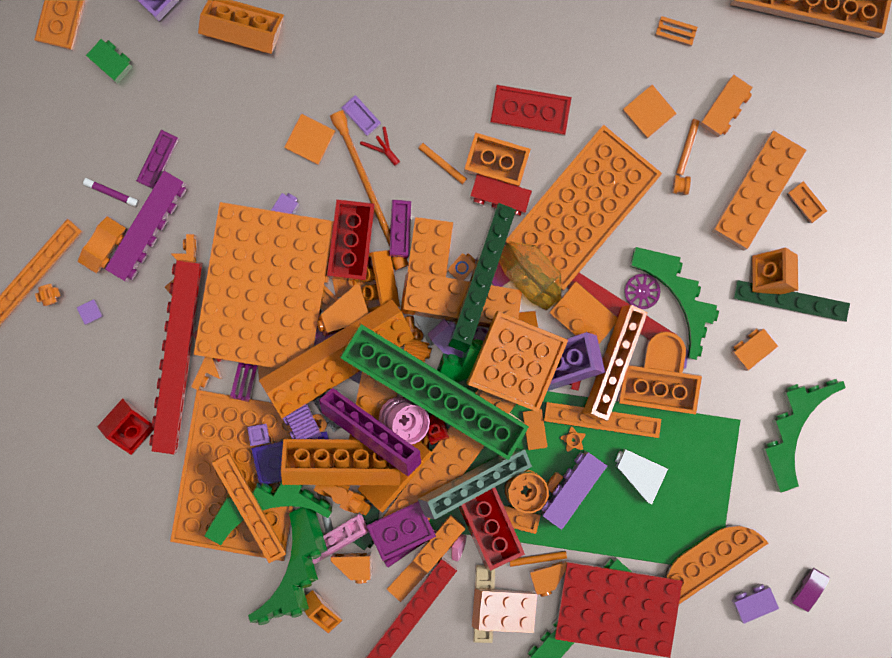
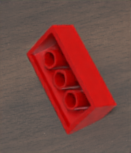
M336 199L327 273L329 278L366 280L375 208L374 203Z
M495 487L459 506L486 570L491 571L525 555Z

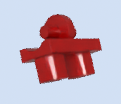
M426 411L430 419L427 432L430 444L433 445L438 441L449 439L445 422Z

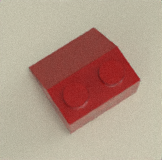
M123 398L97 426L106 439L130 455L134 453L154 430L152 421Z

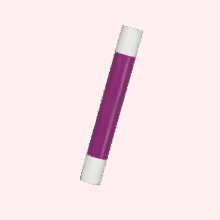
M85 178L83 181V185L136 207L139 202L137 199L88 178Z

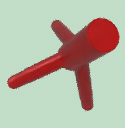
M385 126L382 127L385 144L379 136H376L382 148L363 141L360 142V145L384 153L394 166L400 162L390 149Z

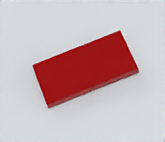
M496 85L490 123L566 135L572 97Z

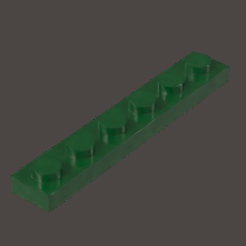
M736 280L733 295L735 300L847 322L850 303L799 292L786 294L753 292V283Z

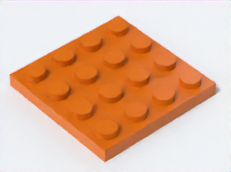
M496 311L466 384L539 412L568 339Z

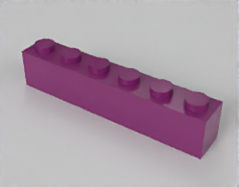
M163 171L105 270L126 282L134 279L138 272L136 268L139 263L142 264L147 257L146 251L149 246L153 247L157 240L155 236L158 231H162L166 226L168 214L174 212L177 207L175 204L179 197L182 198L187 190L185 182Z
M334 388L329 390L319 400L322 414L406 476H409L421 464V456L418 449Z

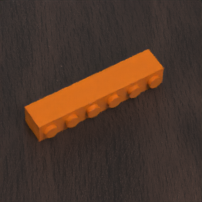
M633 305L622 306L602 359L605 373L596 376L583 414L600 421H608L648 312Z

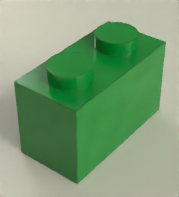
M100 39L86 56L118 84L133 68L129 64L131 60L123 52L119 55L115 51L117 47L109 40L105 42Z

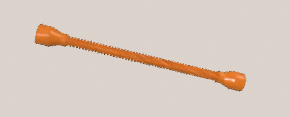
M343 110L330 115L331 121L340 132V135L343 136L370 203L375 204V215L378 217V222L382 226V231L390 247V229L377 202L378 200H376V195L372 191V186L358 157L359 155H357L356 148L353 146L346 115ZM391 256L395 271L409 265L406 258Z

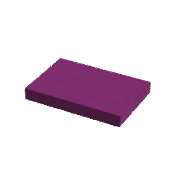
M419 501L366 525L382 561L436 537L428 518L425 517Z

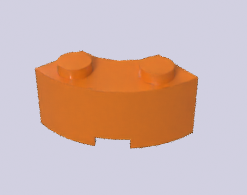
M107 216L97 225L92 237L82 248L77 262L96 274L101 268L105 269L110 261L109 258L123 240L126 228Z

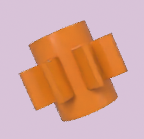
M52 284L38 287L39 293H35L37 302H42L43 306L57 303L56 297H60L58 288H53Z

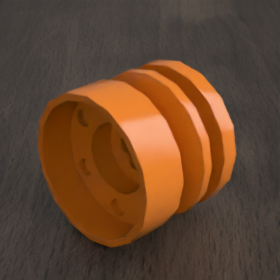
M528 469L508 479L504 486L508 502L515 509L523 513H534L541 510L549 497V488L545 480L534 471ZM523 486L530 488V490H527V494L521 492L524 489Z

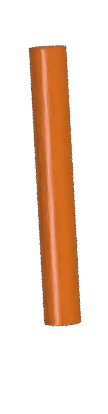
M697 119L692 120L676 174L681 176L684 175L700 123Z
M422 143L419 146V150L462 185L465 183L467 178L427 145Z
M562 551L521 557L509 563L510 567L567 559V553Z

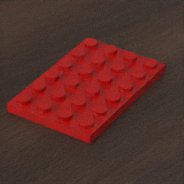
M567 561L555 639L671 658L683 581Z

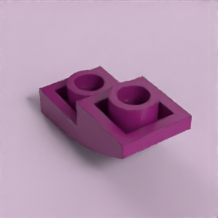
M813 567L802 581L803 586L792 598V603L809 612L821 596L830 577Z

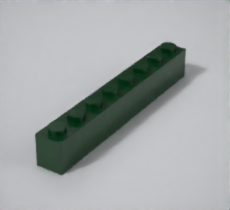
M498 203L492 214L448 343L449 347L466 353L471 346L516 212L514 208Z

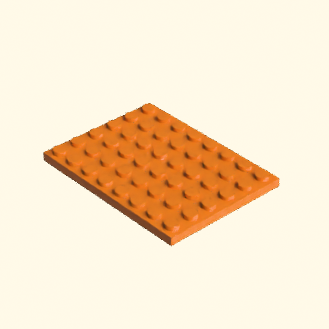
M220 202L194 355L278 369L313 348L334 221Z
M202 390L196 391L170 542L266 558L245 521H242L231 531L222 545L213 542L204 535L228 495V491L212 465V461L230 452L248 486L253 491L259 480L252 448L282 442L283 439H292L290 424H285L272 402L254 399L246 402L232 399L230 395ZM267 424L270 443L250 446L247 427ZM280 482L268 485L272 487V491H275ZM294 506L264 510V514L286 551L291 526L289 513L293 512ZM285 555L276 560L285 561Z

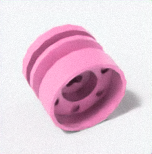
M405 397L389 399L380 410L379 422L410 444H415L422 440L429 430L430 419L425 409Z

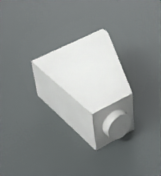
M623 449V452L619 451L615 462H617L616 467L645 501L652 504L668 469L626 449Z

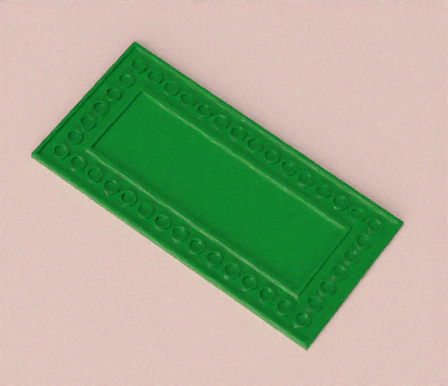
M468 379L458 382L474 393L478 390L466 384ZM547 391L540 407L543 413V420L546 402L585 408L588 397ZM615 401L611 412L661 419L659 438L544 421L547 448L528 450L525 433L517 448L526 450L532 465L528 470L537 473L545 480L546 484L555 472L563 476L568 468L572 469L576 464L574 460L580 452H589L606 464L607 467L562 530L543 517L541 514L542 510L534 512L541 515L536 534L514 528L520 543L672 565L681 554L715 531L726 527L740 419L622 404ZM516 404L510 413L524 423L523 412L532 410ZM445 422L446 428L448 430L451 425ZM571 427L577 433H585L586 436L582 440L583 450L573 448L567 452V443L561 439V436L567 435ZM429 442V450L432 451L437 443L431 445ZM484 446L464 474L499 456V454ZM623 449H626L668 469L652 504L645 501L616 467L617 462H615L619 451L623 452ZM562 478V480L559 482L560 485L565 480V478ZM505 481L495 488L503 505L513 507L505 496ZM523 486L524 489L521 492L527 494V490H530V488ZM549 491L548 500L550 501V499L553 496V493ZM459 507L435 520L431 518L429 520L433 530H438L451 514L465 526L466 529L461 534L471 535Z

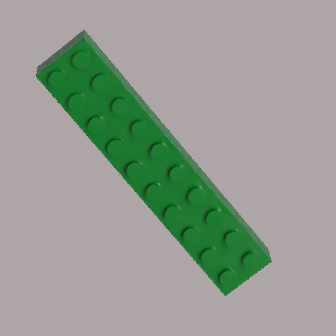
M359 323L339 356L352 366L508 461L529 428L520 420Z

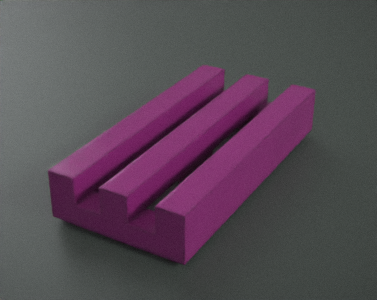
M238 363L230 398L246 402L250 401L258 365ZM245 368L239 394L235 395L241 370ZM249 369H252V374L247 394L245 397L243 396V392Z

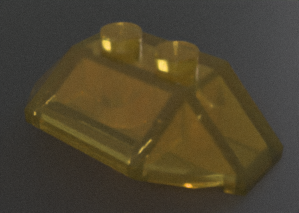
M508 242L504 246L499 260L505 275L531 303L548 310L561 299V273L535 245Z

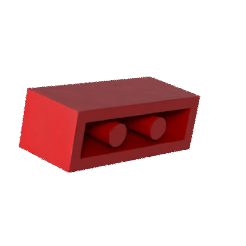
M477 174L470 198L476 204H492L491 208L493 209L496 208L498 203L516 209L515 215L521 216V214L526 213L532 190Z

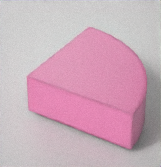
M461 534L452 545V560L458 562L461 558L466 543L465 535Z

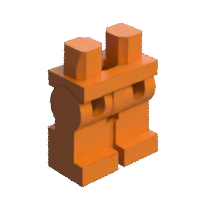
M316 485L313 489L318 494L332 498L336 504H340L339 507L343 510L355 514L360 512L366 516L372 506L365 502L366 497L364 495L349 490V485Z

